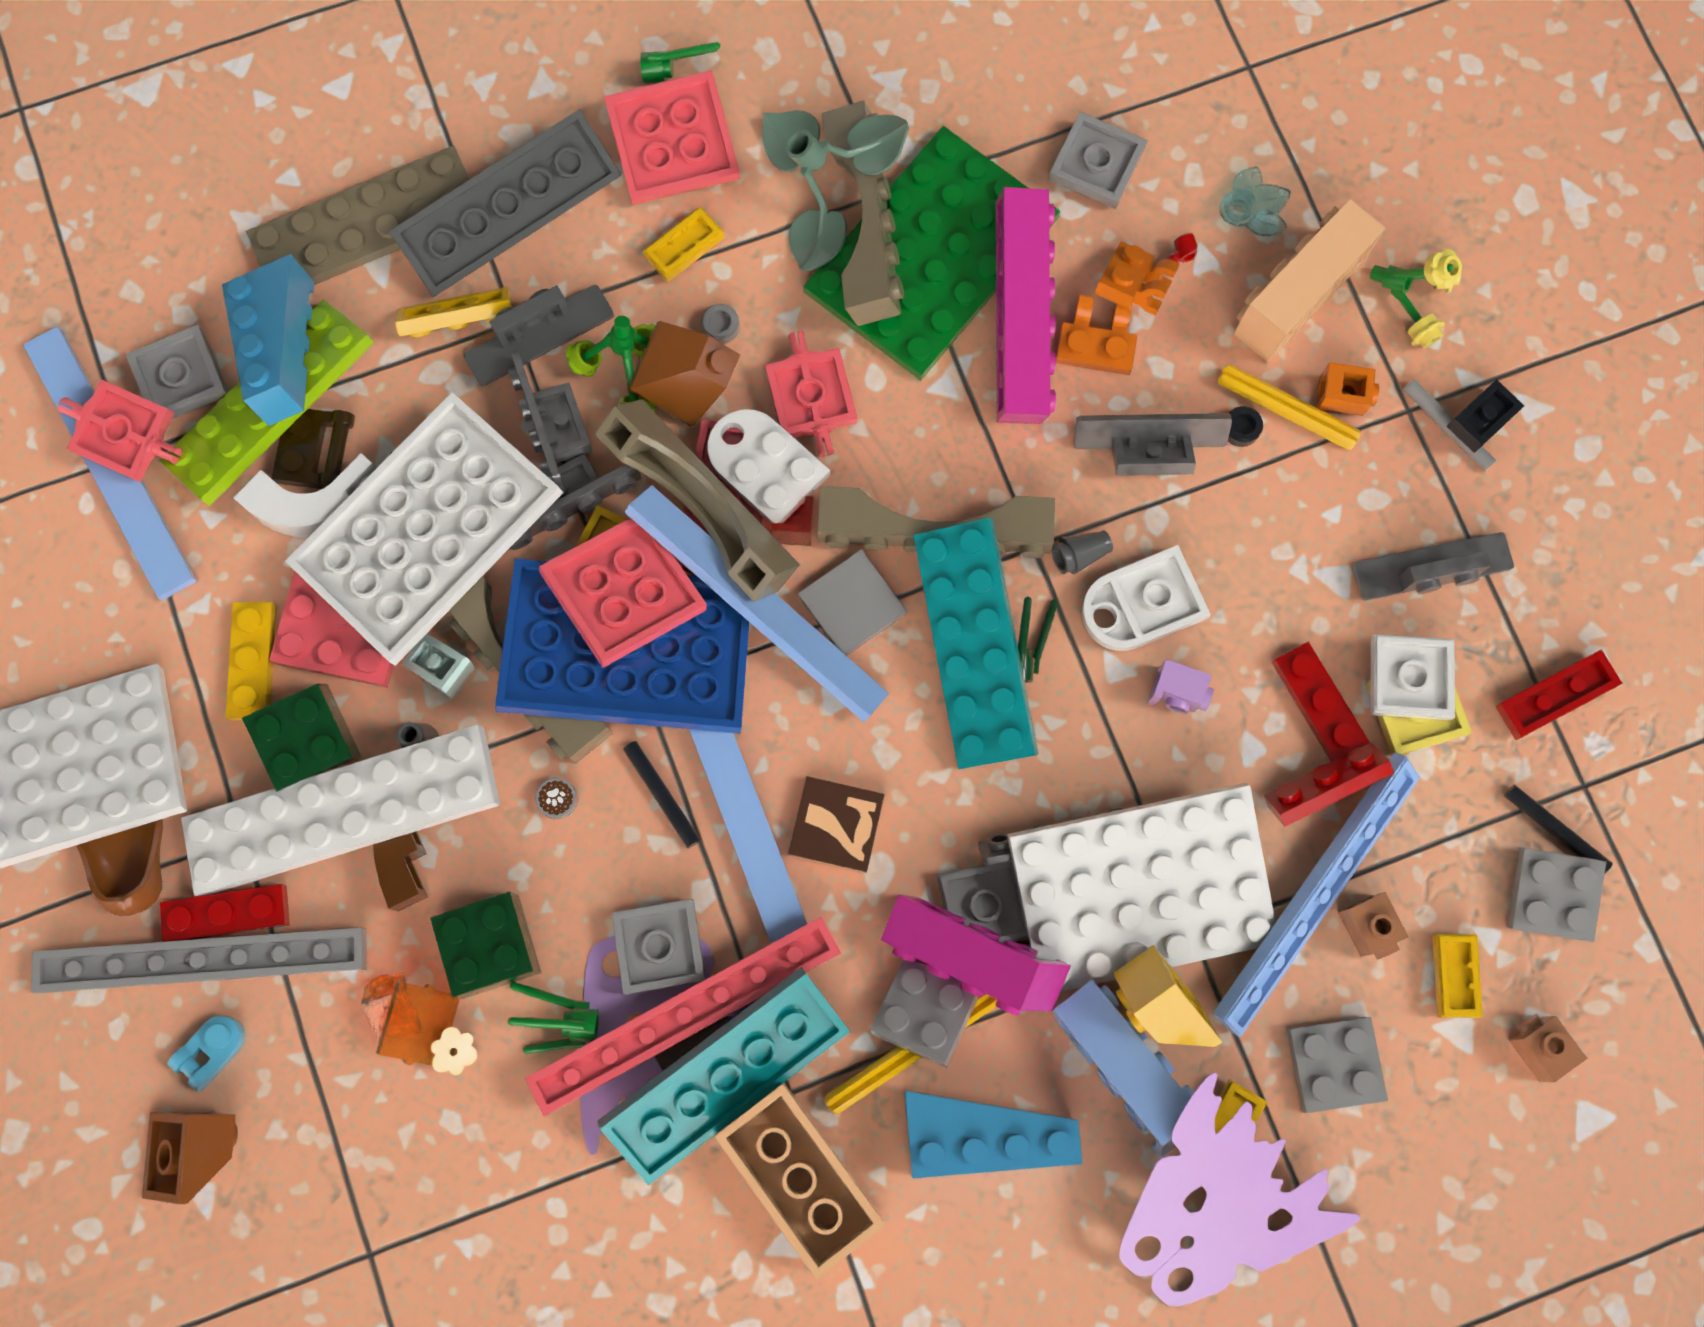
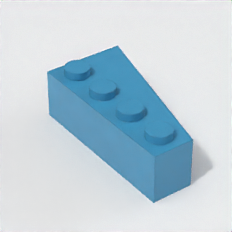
M289 254L222 284L243 401L268 426L304 411L307 368L303 365L305 352L309 351L310 339L306 336L307 321H310L312 317V307L308 301L309 294L314 292V281L296 259Z
M904 1090L910 1171L913 1179L1083 1164L1079 1124L1076 1119Z

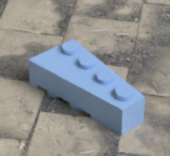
M1091 980L1053 1010L1055 1020L1090 1065L1093 1063L1099 1068L1097 1073L1109 1091L1117 1098L1121 1096L1125 1100L1123 1105L1137 1128L1142 1129L1144 1132L1149 1130L1154 1136L1156 1143L1152 1147L1159 1157L1162 1158L1176 1147L1172 1143V1130L1194 1091L1187 1084L1181 1088L1171 1074L1175 1070L1160 1051L1153 1054L1143 1042L1147 1038L1145 1032L1139 1033L1131 1021H1126L1116 1008L1120 1006V1003L1111 990L1105 985L1099 988Z

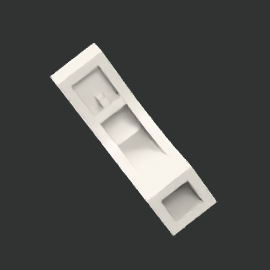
M360 453L331 484L319 491L307 494L293 493L283 489L260 470L233 498L257 520L272 530L294 537H309L368 478L376 467Z

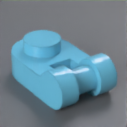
M217 1016L209 1019L182 1048L171 1056L167 1065L176 1073L182 1072L188 1077V1085L197 1093L202 1091L240 1051L245 1041L243 1025L239 1020L228 1016ZM201 1051L211 1058L203 1067L194 1060Z

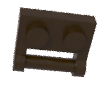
M307 409L280 436L271 479L277 484L323 489L331 484L341 473L348 431L354 426L355 415L342 410H333L331 412ZM326 427H333L325 471L317 473Z

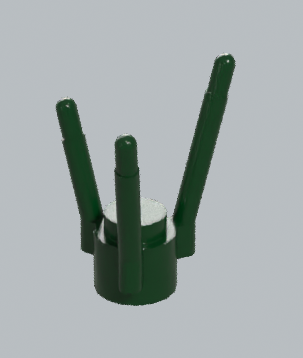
M1029 596L1024 598L1018 650L1025 683L1033 682V674H1039L1040 659L1058 606L1056 599L1050 602L1031 657L1032 650L1027 649L1032 599Z

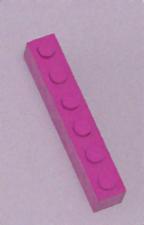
M1004 187L996 200V420L1000 423L1042 424L1054 412L1056 406V392L1054 389H1050V375L1054 374L1056 367L1055 353L1050 352V338H1053L1056 326L1055 316L1050 314V301L1053 300L1055 295V279L1050 277V264L1053 263L1055 256V243L1053 240H1049V227H1052L1054 223L1055 207L1054 204L1049 203V190Z

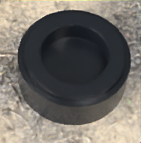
M1247 406L1236 407L1229 412L1232 424L1228 442L1238 447H1246L1252 445L1261 435L1263 420L1260 414L1253 408Z

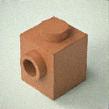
M1386 892L1373 895L1338 912L1360 956L1374 954L1377 960L1399 951L1397 943L1409 937Z
M1534 1014L1520 1022L1516 1026L1519 1032L1509 1039L1512 1046L1539 1082H1556L1588 1059L1557 1016L1539 1017L1538 1014Z

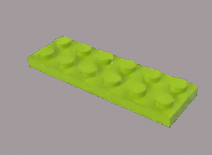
M324 299L312 310L311 320L307 321L306 336L310 339L309 351L305 352L303 365L307 368L304 411L268 426L243 401L239 381L173 445L181 448V456L169 451L167 452L180 459L177 463L173 464L163 458L159 460L208 507L374 344L367 333Z

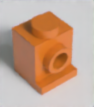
M1329 362L1319 378L1316 408L1322 411L1328 410L1364 416L1371 406L1374 407L1378 400L1380 387L1379 384L1374 383L1376 369ZM1342 391H1347L1350 394H1344Z

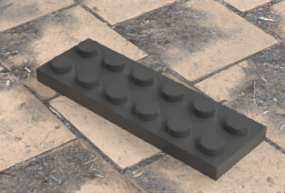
M579 109L394 227L389 233L431 295L435 297L619 178L621 173Z

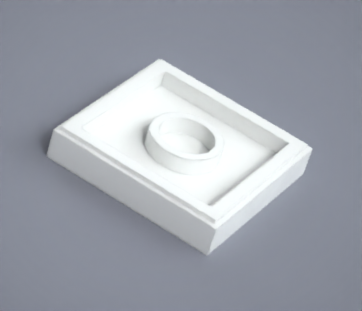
M1374 634L1371 637L1370 715L1439 720L1454 719V639Z

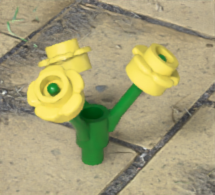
M1443 249L1442 252L1430 255L1424 267L1403 269L1392 265L1385 268L1375 265L1371 270L1370 279L1381 282L1384 288L1391 289V294L1401 303L1415 322L1407 331L1413 339L1411 345L1418 346L1421 344L1423 348H1427L1443 337L1444 334L1441 330L1445 326V322L1439 321L1433 313L1422 318L1406 296V293L1415 279H1426L1432 284L1434 290L1444 289L1446 293L1451 292L1453 285H1459L1461 279L1462 264L1456 253L1451 249Z

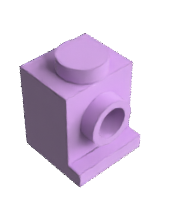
M1165 659L1158 669L1147 704L1155 706L1159 700L1166 702L1165 706L1175 712L1187 714L1189 710L1193 712L1197 709L1206 711L1214 691L1213 688L1208 687L1212 675Z

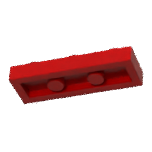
M1309 641L1271 662L1331 762L1350 753L1351 750L1370 743Z
M1601 649L1499 703L1495 707L1514 739L1518 740L1623 683Z
M1371 742L1351 750L1350 753L1328 764L1316 767L1312 772L1280 785L1277 789L1265 794L1264 798L1268 808L1282 825L1286 827L1393 774L1394 771L1390 760Z
M284 884L160 902L162 942L196 940L290 926L287 885Z

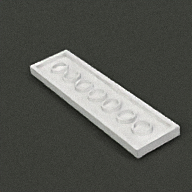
M477 724L306 778L278 792L274 788L182 817L194 896L211 895L501 805L484 727Z

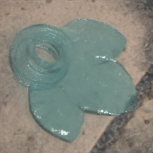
M1258 167L1245 169L1234 178L1232 191L1228 192L1220 203L1219 210L1222 218L1230 225L1246 226L1256 235L1274 236L1286 230L1287 226L1278 214L1285 207L1291 191L1276 185L1262 184V175ZM1239 206L1243 209L1244 213L1236 212L1232 207Z

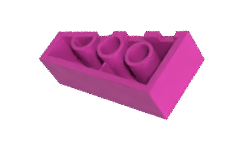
M898 895L881 937V941L894 947L892 951L894 955L910 962H915L917 958L928 964L926 971L943 979H949L952 976L962 981L960 988L968 993L979 997H984L986 993L997 999L996 1006L1008 1013L1019 1015L1021 1011H1053L1070 970V964L1056 959V961L1036 959L1038 950L1009 940H1004L1003 943L998 942L1000 938V933L974 923H969L966 926L964 925L966 919L919 897Z

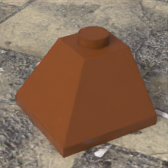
M658 321L627 390L692 427L726 389L740 354L710 335Z
M150 1112L142 1199L174 1204H188L232 1158L233 1147L238 1138V1128L235 1123L236 1114Z

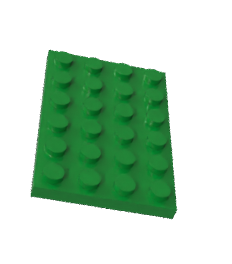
M942 126L890 186L891 199L886 200L887 209H890L895 222V232H891V241L895 243L900 258V264L895 266L896 275L900 277L904 289V298L899 299L901 315L857 326L845 309L841 274L849 263L857 245L862 219L847 235L839 253L827 264L821 266L803 286L804 293L921 381L996 293V200L1004 187H1028L945 126ZM1056 207L1054 223L1057 221L1060 215V210H1058Z

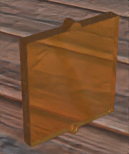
M397 981L376 1054L403 1059V1063L407 1065H412L414 1062L431 1065V1060L435 1054L431 1052L430 1045L434 1040H440V1034L443 1029L452 1027L460 999L452 998L451 993L435 990V987L431 984H425L424 987Z

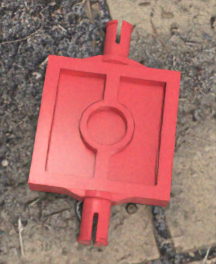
M794 331L788 335L793 355L784 361L765 365L778 422L794 438L814 436L819 457H825L824 442L827 455L830 456L834 453L829 432L836 428L857 424V415L840 349L837 348L824 352L808 351L804 331H797L800 345L797 343Z
M100 379L93 396L84 405L67 397L62 398L60 402L72 407V410L58 404L57 409L60 413L77 419L75 432L66 449L140 483L151 460L156 455L173 464L180 460L167 453V451L181 456V448L163 441L164 434L175 414L165 407Z

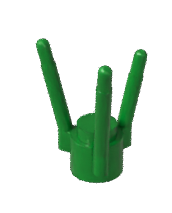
M713 42L665 52H642L640 67L643 83L656 84L667 81V78H673V60L716 52L720 48V43Z
M516 982L510 984V988L514 991L572 1009V1012H564L563 1020L510 1017L508 1024L511 1026L562 1029V1036L569 1037L568 1039L525 1046L523 1048L525 1054L571 1047L581 1048L586 1045V1042H592L597 1039L599 1009H590V1002L575 1001Z

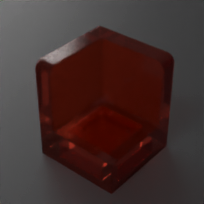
M805 496V504H801L784 523H772L771 534L780 544L811 546L814 518L813 496Z

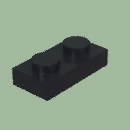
M1496 379L1446 427L1475 453L1525 405Z

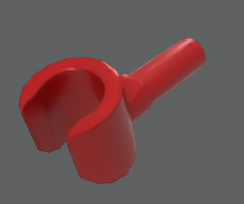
M1187 233L1174 240L1176 252L1171 253L1165 259L1175 262L1181 261L1183 263L1192 261L1196 257L1198 247L1193 233Z

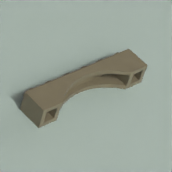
M864 100L822 113L825 140L833 146L845 150L852 149L847 139L849 131L859 121L878 114H872ZM831 153L837 164L856 179L862 198V224L859 239L849 263L841 274L845 309L857 326L901 315L899 299L904 298V289L901 279L896 275L895 266L900 264V258L895 243L891 241V232H895V222L890 209H887L886 200L891 199L888 181L885 176L883 177V173L873 176L860 173L854 166V157L845 158Z
M642 399L613 407L595 435L621 462L639 470L658 482L676 496L697 517L716 543L724 560L727 574L754 602L778 592L800 564Z
M820 486L818 542H825V545L831 548H846L849 544H864V547L869 550H885L888 546H903L905 551L916 552L914 534L985 518H993L1000 556L1004 555L1005 552H1020V556L1025 558H1040L1044 554H1050L1054 544L1055 498L1015 496L1001 507L981 516L961 521L933 522L913 519L893 512L874 501L860 488Z
M482 576L449 610L454 617L449 624L463 641L469 637L472 638L479 647L473 653L487 670L494 666L500 673L503 646L494 624L492 587ZM524 715L536 730L544 726L552 736L546 743L560 760L568 756L575 764L612 735L603 721Z

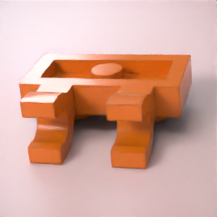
M1120 241L1094 294L1128 309L1132 303H1135L1146 312L1156 316L1162 301L1153 298L1151 295L1164 298L1172 281L1163 277L1162 274L1174 278L1180 263L1169 259L1154 263L1155 255L1145 252L1136 245H1129Z
M1079 295L1073 324L1062 323L1056 363L1130 375L1138 336L1137 334L1127 333L1132 304L1128 309L1116 303L1112 315L1111 329H1101L1089 326L1095 297Z

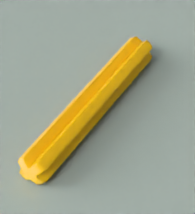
M1227 364L1223 368L1218 378L1219 385L1347 450H1351L1360 438L1361 431L1231 364Z

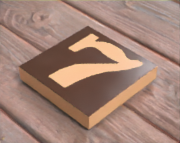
M806 776L788 856L867 874L885 794Z

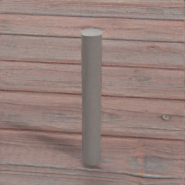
M1415 379L1403 389L1484 471L1496 461L1483 446L1473 453L1446 427L1454 418Z

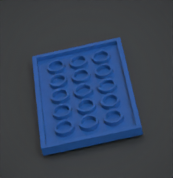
M515 558L495 703L496 712L740 734L749 621L699 577L687 575L706 602V611L602 668L541 576L539 566L548 561Z

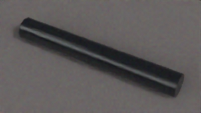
M637 741L624 747V752L687 849L695 846L701 841L700 837Z
M1514 784L1505 793V798L1577 856L1606 861L1605 873L1612 867L1613 863L1518 786Z

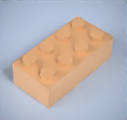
M1349 199L1340 210L1334 206L1320 221L1319 225L1321 227L1313 235L1309 232L1294 249L1296 253L1289 261L1284 258L1275 267L1269 276L1271 277L1269 282L1264 287L1259 284L1244 302L1246 306L1237 315L1236 318L1240 323L1233 335L1266 363L1273 359L1365 261L1386 229L1385 226L1352 199Z
M785 1083L714 1136L816 1280L886 1226L885 1220Z

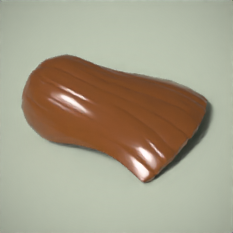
M163 819L76 845L85 868L92 895L99 905L111 914L118 916L135 915L149 909L159 898L163 889L160 868Z

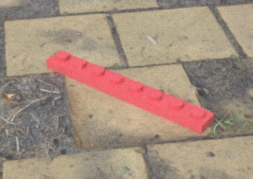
M821 916L526 1077L525 1080L543 1116H547L758 1000L802 967L807 973L840 955L841 952Z

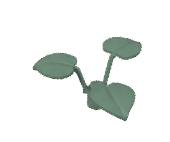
M795 110L783 113H763V141L770 162L777 169L784 172H791L801 167V174L805 176L820 207V211L811 209L801 213L794 220L790 228L789 245L792 254L798 262L799 269L810 271L827 264L839 253L847 236L845 217L837 211L827 212V204L815 182L812 171L820 169L825 164L826 153L831 152L845 158L854 157V166L862 174L873 176L884 173L895 164L902 152L909 130L908 122L905 119L896 115H875L859 121L848 133L847 139L852 149L845 150L831 145L826 140L821 143L819 142V123L808 112Z

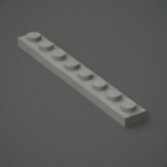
M366 928L32 951L31 993L39 994L367 970Z

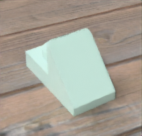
M426 634L412 648L401 663L450 699L454 698L475 669V666L467 657L429 634Z

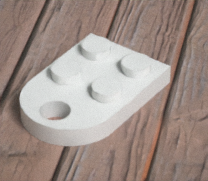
M745 409L727 414L715 424L708 439V455L715 473L776 529L830 476V469L774 419L760 411ZM730 428H737L744 433V437L738 444L729 445L722 440L724 432Z
M1178 545L1100 577L1091 585L1082 604V620L1088 634L1101 646L1115 651L1136 649L1204 621L1211 616ZM1099 609L1109 610L1114 616V625L1109 628L1099 627L1094 622L1093 613Z

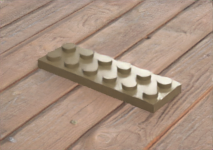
M453 145L246 231V234L260 267L291 254L312 278L314 285L400 250L389 231L468 181L469 177Z

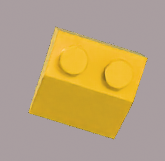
M1154 945L1113 973L1120 986V989L1116 991V995L1128 1010L1126 1015L1139 1033L1147 1030L1157 1043L1216 1047L1222 1043L1198 999Z

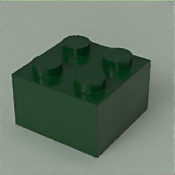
M317 683L242 717L276 792L306 778L325 773L361 756L328 684Z
M509 891L430 917L452 998L465 999L541 973L519 895Z

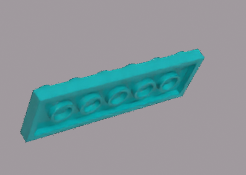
M985 518L914 534L913 537L958 770L1039 755L993 518Z
M801 967L597 1120L599 1129L645 1183L650 1185L849 1034L850 1031Z

